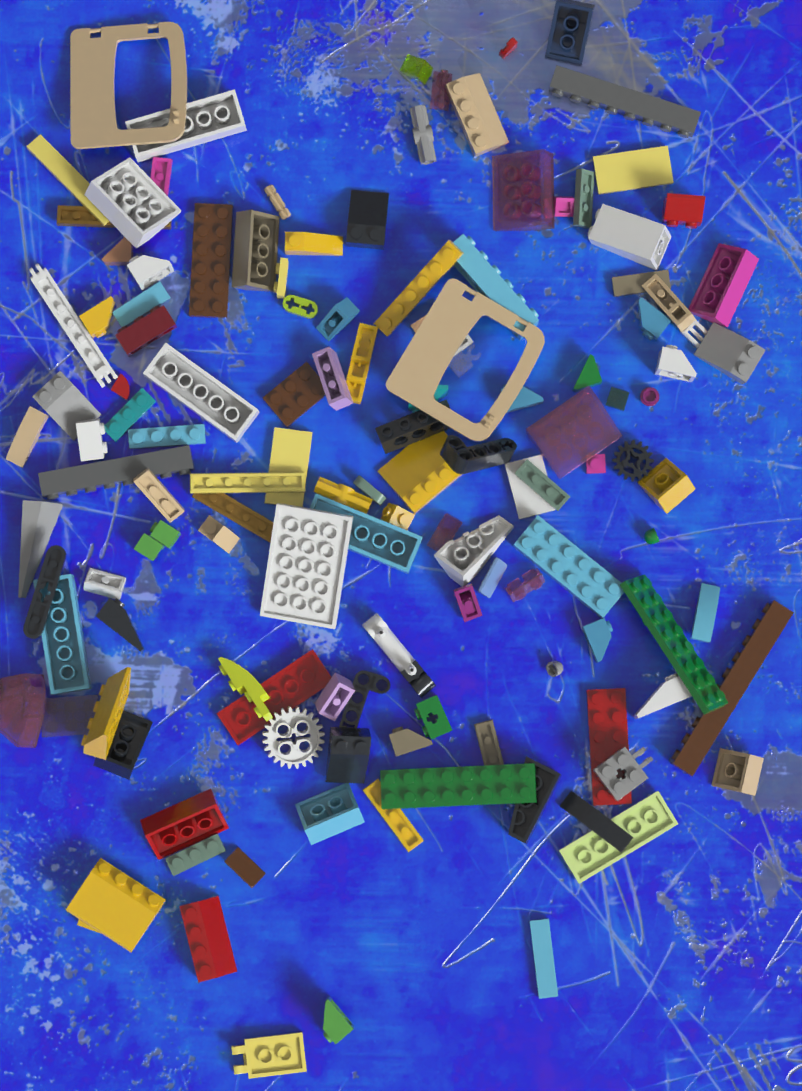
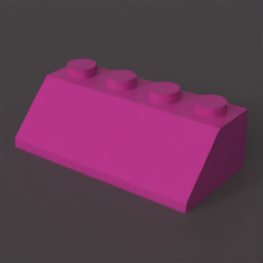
M719 243L688 310L693 315L711 323L714 322L720 326L728 327L759 258L747 249Z

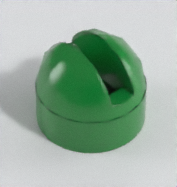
M654 528L645 532L644 539L648 544L660 542Z

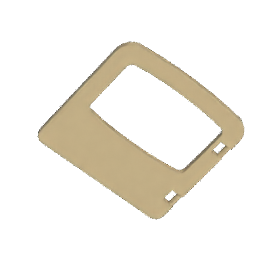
M159 22L155 24L144 23L92 29L82 28L72 31L70 36L71 144L75 149L168 143L181 138L185 131L187 110V63L184 34L178 24L174 22ZM159 28V33L148 34V29ZM91 33H101V37L91 38ZM168 39L171 61V108L168 125L153 128L118 129L114 93L115 58L118 43L131 40Z
M449 279L387 379L386 388L389 392L468 439L483 441L492 434L521 391L545 343L544 335L535 325L525 321L481 293L476 292L459 280ZM465 291L475 296L472 301L462 296ZM482 316H488L525 338L527 344L514 372L497 400L479 423H473L434 399V394L448 365L468 333ZM516 321L526 326L523 332L514 327Z

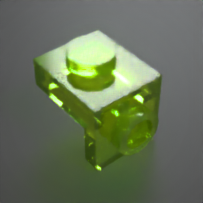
M408 54L399 71L426 84L431 76L433 67L426 60Z

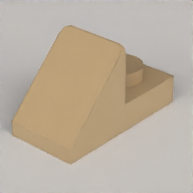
M210 515L198 529L200 533L228 554L240 540L237 535Z

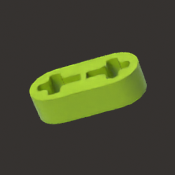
M288 295L283 300V307L288 313L307 319L314 318L318 313L317 304L311 300L295 295ZM293 299L294 303L299 305V307L292 306L289 309L286 302H290ZM309 305H312V309L315 311L310 312V314H307L306 310L302 309V306L308 308Z

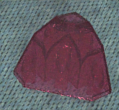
M24 673L0 679V733L16 747L36 748L45 715L46 687L43 674Z

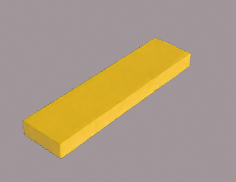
M379 779L363 789L364 793L408 852L424 841L401 809L383 810L381 808V782Z

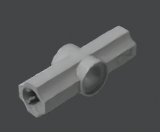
M425 105L414 106L410 108V115L419 161L421 165L432 164L437 160L427 109Z

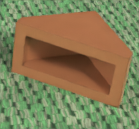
M124 237L102 258L103 263L106 266H127L129 260L133 258V245Z

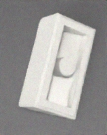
M89 568L83 589L87 592L120 600L126 577Z

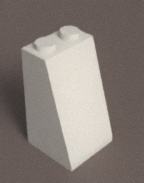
M602 204L601 209H598L595 214L596 221L588 231V239L591 244L657 271L672 237L667 227L661 223Z

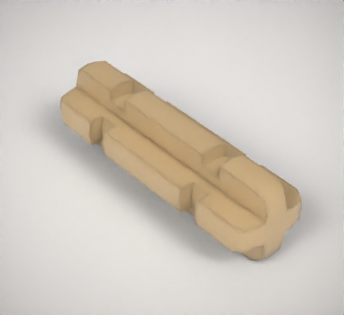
M272 184L264 189L267 196H270L269 199L277 212L279 211L281 219L289 218L291 214L288 208H285L286 205L280 195L276 193L275 187Z

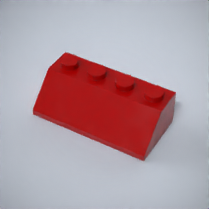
M211 789L140 820L145 837L158 860L229 829Z
M219 896L179 906L198 983L237 972Z

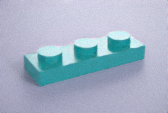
M141 388L104 425L105 432L117 442L156 401Z

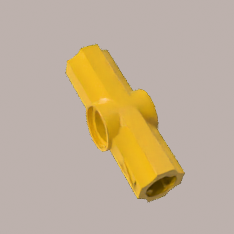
M322 477L319 478L314 489L316 494L367 514L373 500L370 497L355 492L354 489L346 485L336 484Z

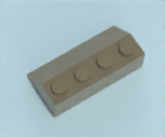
M255 210L236 212L232 273L233 288L274 292L279 216Z

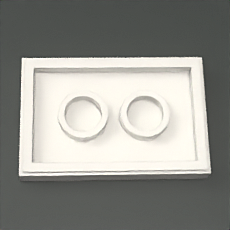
M542 454L505 464L519 520L555 511L550 504L514 474L528 459L547 476Z

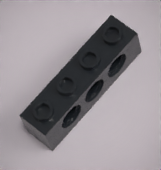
M447 400L439 402L450 409ZM419 410L375 429L385 454L450 429V427Z

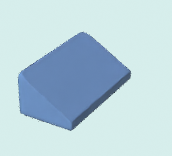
M497 557L494 559L478 589V593L491 598L507 568L506 563Z

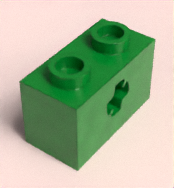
M437 695L416 704L417 708L414 711L418 720H423L425 726L422 727L426 738L430 737L432 740L452 731ZM429 713L437 715L436 723L433 724L431 721H427Z

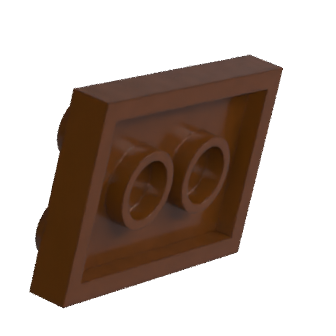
M306 361L266 394L263 400L288 428L326 395L320 377Z

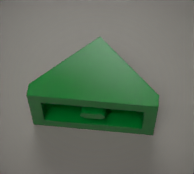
M591 354L572 390L575 393L602 383L594 356Z

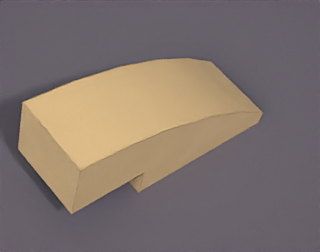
M31 406L28 408L10 446L6 460L22 468L24 467L41 435L40 432L49 417L48 415Z

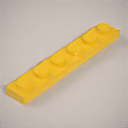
M448 240L374 324L386 336H390L464 253L451 240Z

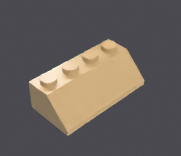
M480 73L464 76L446 84V92L474 158L509 143Z

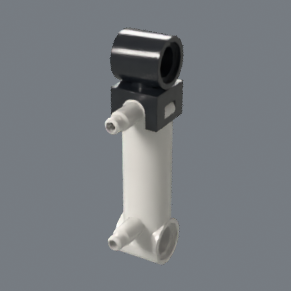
M378 613L362 624L421 698L436 686Z

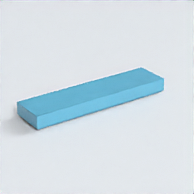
M549 918L531 920L529 922L539 999L558 997Z

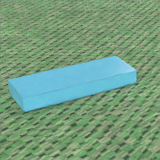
M159 281L112 313L121 327L128 326L136 318L144 316L152 308L161 305L171 297Z

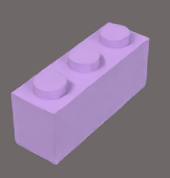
M330 347L312 353L328 404L336 411L353 404L337 353Z

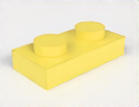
M280 258V263H276L275 274H279L278 282H274V293H277V299L285 298L289 265L288 258Z

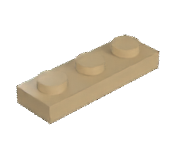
M149 468L133 479L137 487L169 523L185 512L182 505Z

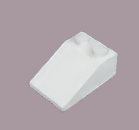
M677 673L665 678L666 682L661 683L635 713V719L692 696Z

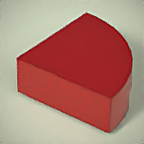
M514 37L506 43L507 46L500 50L499 56L502 59L517 47L518 42Z
M120 374L110 390L128 400L130 395L129 383Z

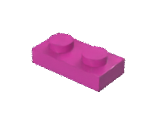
M153 157L150 178L168 196L173 160Z

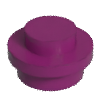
M647 387L641 392L640 400L646 406H654L659 401V393L655 388Z

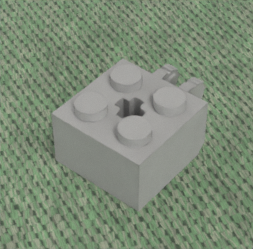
M644 746L632 755L626 747H623L593 769L615 801H619L648 779L642 768L653 761V758L651 756L647 757L641 764H638L635 760L636 757L646 751ZM618 769L625 771L623 779L616 777Z

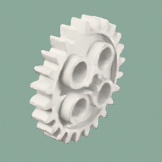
M288 706V712L281 708V714L279 715L274 712L276 718L269 720L270 725H264L268 729V731L262 732V735L267 737L262 740V743L268 744L264 747V750H271L268 753V757L275 756L273 762L276 763L280 760L281 767L285 763H287L288 769L291 768L292 764L298 769L299 763L306 767L305 761L308 760L313 763L311 757H319L316 750H323L319 746V744L325 743L323 739H320L325 733L319 731L323 726L322 724L316 725L319 719L318 717L312 719L313 712L306 715V708L302 712H300L298 706H296L295 711H292V708ZM301 722L307 724L304 731L297 730V725ZM286 725L288 730L286 733L280 734L278 733V727ZM292 733H295L296 736L310 734V737H297L294 742L291 739L276 741L280 737L290 738ZM303 741L309 743V747L306 750L299 749V745ZM283 744L290 745V749L286 753L280 751V747Z

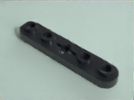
M59 545L51 546L46 553L24 623V634L31 639L39 638L44 631L67 554L64 548ZM47 582H49L48 591H50V594L45 596L44 602H41L42 593H40V590L44 589Z

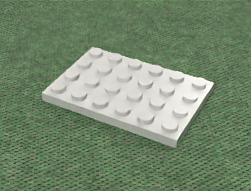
M282 503L276 504L260 616L336 629L353 516Z

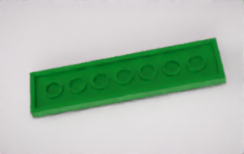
M644 574L620 584L703 714L705 715L725 706L728 703L725 694L715 683L714 677L709 674L703 660L694 651L693 645L687 640L682 628L676 623L672 613L664 605L661 596L653 588L650 579Z
M535 763L380 770L381 808L383 810L537 803Z

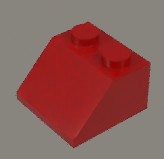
M667 193L663 203L662 223L668 227L685 225L686 228H697L702 223L706 196Z

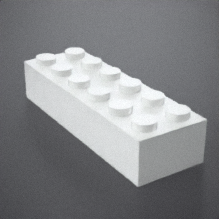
M235 89L187 103L185 131L181 138L168 143L132 145L137 162L247 131ZM170 109L125 121L127 129L167 126Z
M167 343L163 345L143 372L146 378L236 443H238L260 413L257 408Z

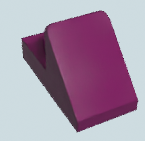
M472 583L453 590L464 622L482 616Z

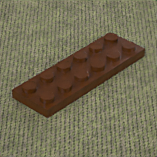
M195 203L189 317L227 318L233 205Z

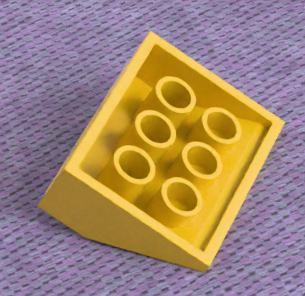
M444 431L408 445L377 471L414 515L463 475L454 472L440 455L442 446L448 437Z
M126 667L109 677L106 685L102 684L99 692L101 699L96 701L93 712H95L94 718L90 717L88 722V735L84 734L81 746H84V754L106 760L129 695L130 667Z
M100 858L66 908V911L129 952H132L161 910L166 899Z

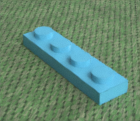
M205 425L128 429L129 449L206 444Z

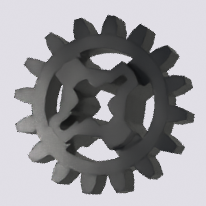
M635 440L631 441V445L625 441L624 447L620 445L617 447L620 452L614 451L613 453L617 457L612 459V462L616 463L613 470L618 469L617 476L623 474V480L630 477L631 482H634L635 477H637L641 481V475L647 477L648 473L646 470H652L649 464L653 463L654 460L649 459V457L653 453H647L648 446L641 447V441L638 445L635 444ZM633 449H637L642 453L638 454L634 452ZM625 451L626 458L620 462V457ZM630 456L633 459H637L635 465L633 463L629 464ZM645 460V466L641 471L640 463ZM628 468L632 470L633 473H628L624 469Z

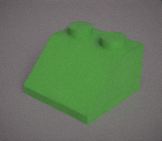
M329 996L325 1001L323 1035L329 1043L333 1041L337 1044L354 1029V1025Z

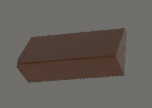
M239 847L224 861L251 888L266 874Z

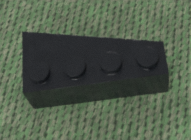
M527 756L525 764L535 763L537 803L515 804L508 833L511 837L525 844H528L562 776L560 773Z

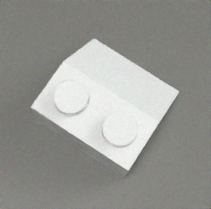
M137 255L130 259L129 264H127L130 273L142 291L174 272L170 261L146 255L140 257Z
M673 345L662 347L659 352L655 375L692 382L697 373L682 350H677L678 347Z

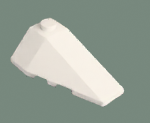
M498 515L479 525V528L471 532L467 531L462 537L454 541L453 539L448 541L434 554V557L447 575L463 587L479 573L514 526Z

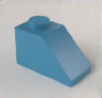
M346 297L330 310L316 329L330 341L354 319L360 310Z
M641 297L637 306L640 328L643 331L642 334L647 339H654L656 341L670 324L671 319Z
M523 386L507 413L543 404V397Z
M605 618L582 627L596 663L602 661L612 636L610 633L613 631L609 621H605Z

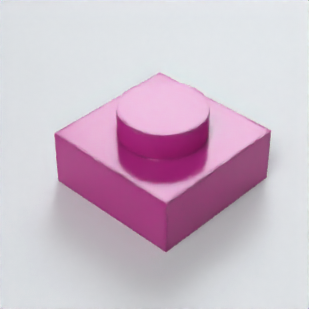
M554 196L553 215L557 217H573L575 198Z
M605 454L586 455V474L606 473Z

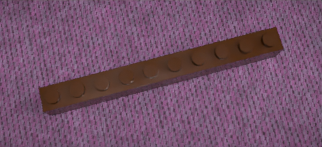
M775 600L771 601V603H766L761 611L764 613L762 618L756 619L751 627L754 631L750 636L746 635L742 642L744 647L741 652L737 651L731 660L734 662L731 668L727 667L721 677L724 679L721 684L717 683L719 689L725 694L728 703L705 715L702 713L700 718L697 716L691 724L694 728L690 734L686 733L681 740V743H683L681 749H676L671 757L673 760L671 764L689 776H693L794 613Z

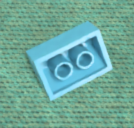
M344 783L295 804L311 845L365 823L349 783Z

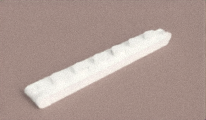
M37 263L35 265L39 271L37 273L31 267L29 269L33 275L30 277L31 281L100 386H105L101 380L102 378H105L108 384L112 382L108 377L110 373L114 379L118 378L46 267L42 269Z

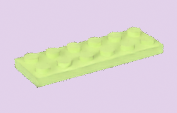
M659 791L610 819L633 837L622 853L593 831L586 833L559 850L578 884L678 825Z

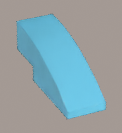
M701 583L690 639L706 643L711 642L720 587Z

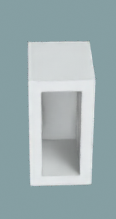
M100 418L77 421L76 429L81 461L104 459L105 453H108L107 442H103L102 434H105L104 423H100Z

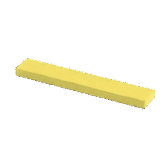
M41 134L26 146L103 226L109 222L100 210L84 195L90 183Z
M305 472L190 474V494L305 492Z

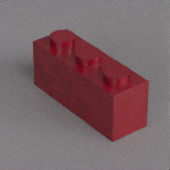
M158 305L152 308L147 316L144 317L142 315L133 321L134 324L129 327L127 325L121 327L115 336L128 357L174 330L177 326L165 306L160 307Z

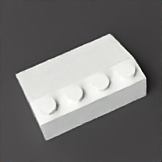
M130 157L92 180L84 194L135 248L149 241L182 211Z

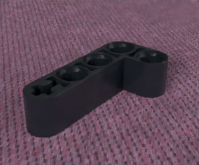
M449 435L442 446L440 455L454 472L466 474L509 463L517 445L509 438H502L467 447L459 437Z
M364 670L359 671L354 678L353 686L355 689L354 693H361L363 700L360 703H355L351 696L345 706L339 727H347L343 726V722H346L349 725H355L354 728H357L369 691L378 694L387 693L390 689L388 678ZM361 674H366L369 677V682L365 685H361L358 682V677ZM379 680L387 682V688L383 691L378 690L376 687V683ZM349 711L357 713V719L353 722L348 721L346 718V714Z

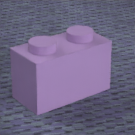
M334 673L315 702L319 714L333 721L337 719L355 692L351 680Z

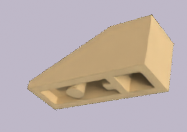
M657 274L653 275L642 285L644 290L681 332L696 320L688 308Z

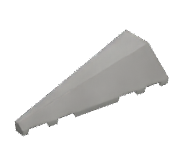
M23 500L19 598H26L63 504Z

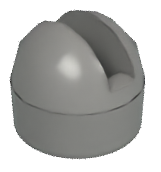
M559 661L549 662L546 666L547 673L551 677L560 675L563 671L562 663Z

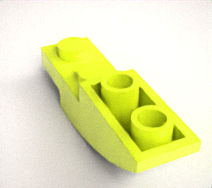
M223 657L218 658L221 663L218 667L224 676L228 674L231 679L228 683L233 691L238 690L241 695L244 693L250 703L252 701L255 703L256 707L253 709L259 718L263 716L266 721L272 719L273 716L264 704V701L270 697L261 684L240 665Z

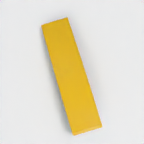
M359 323L346 380L353 403L360 405L378 331L377 326Z

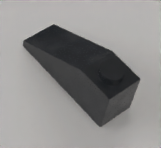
M109 598L96 617L143 653L145 650L128 612L123 608L125 604L117 598L115 600Z

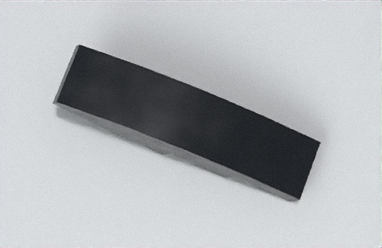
M572 791L560 805L562 809L604 841L608 842L620 853L623 852L633 839L629 833Z

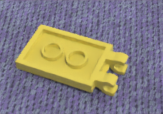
M303 1032L244 1039L245 1045L231 1046L232 1055L243 1054L244 1065L233 1066L234 1075L248 1073V1078L251 1079L307 1072Z

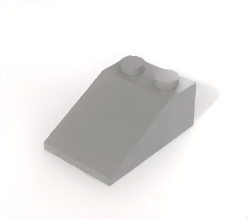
M713 322L694 355L738 383L744 384L748 381L766 350L751 340Z
M61 371L32 396L73 441L78 438L77 421L98 419L101 416L100 412Z

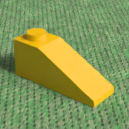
M285 232V254L343 256V236L309 232Z

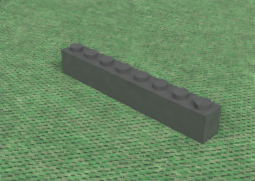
M556 65L549 91L552 92L551 94L556 97L565 96L575 103L584 102L593 109L602 108L612 115L618 113L624 115V118L634 121L636 119L650 127L655 125L664 132L673 131L683 138L693 137L701 114L700 111Z
M187 445L38 473L42 496L52 500L59 498L61 494H66V496L77 495V491L85 490V493L97 491L96 488L104 487V489L115 488V484L123 483V486L133 485V479L147 468L156 477L160 476L161 479L170 478L175 473H179V475L191 474V470L195 469L191 447Z

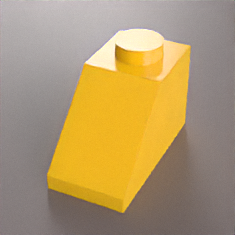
M112 296L79 316L92 338L102 337L107 333L106 330L109 329L115 305Z

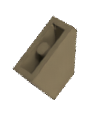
M402 726L392 729V734H389L396 757L433 745L431 740L409 729L403 730Z

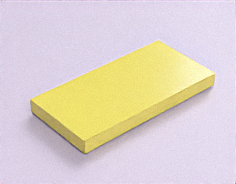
M668 146L593 156L598 195L674 183Z
M275 427L269 473L305 472L306 487L313 433ZM305 492L266 493L265 504L276 505L277 503L303 507Z

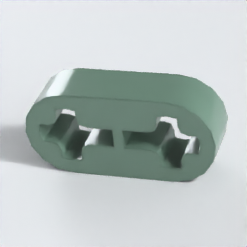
M358 475L353 481L357 488L373 499L378 505L381 506L386 500L382 493Z

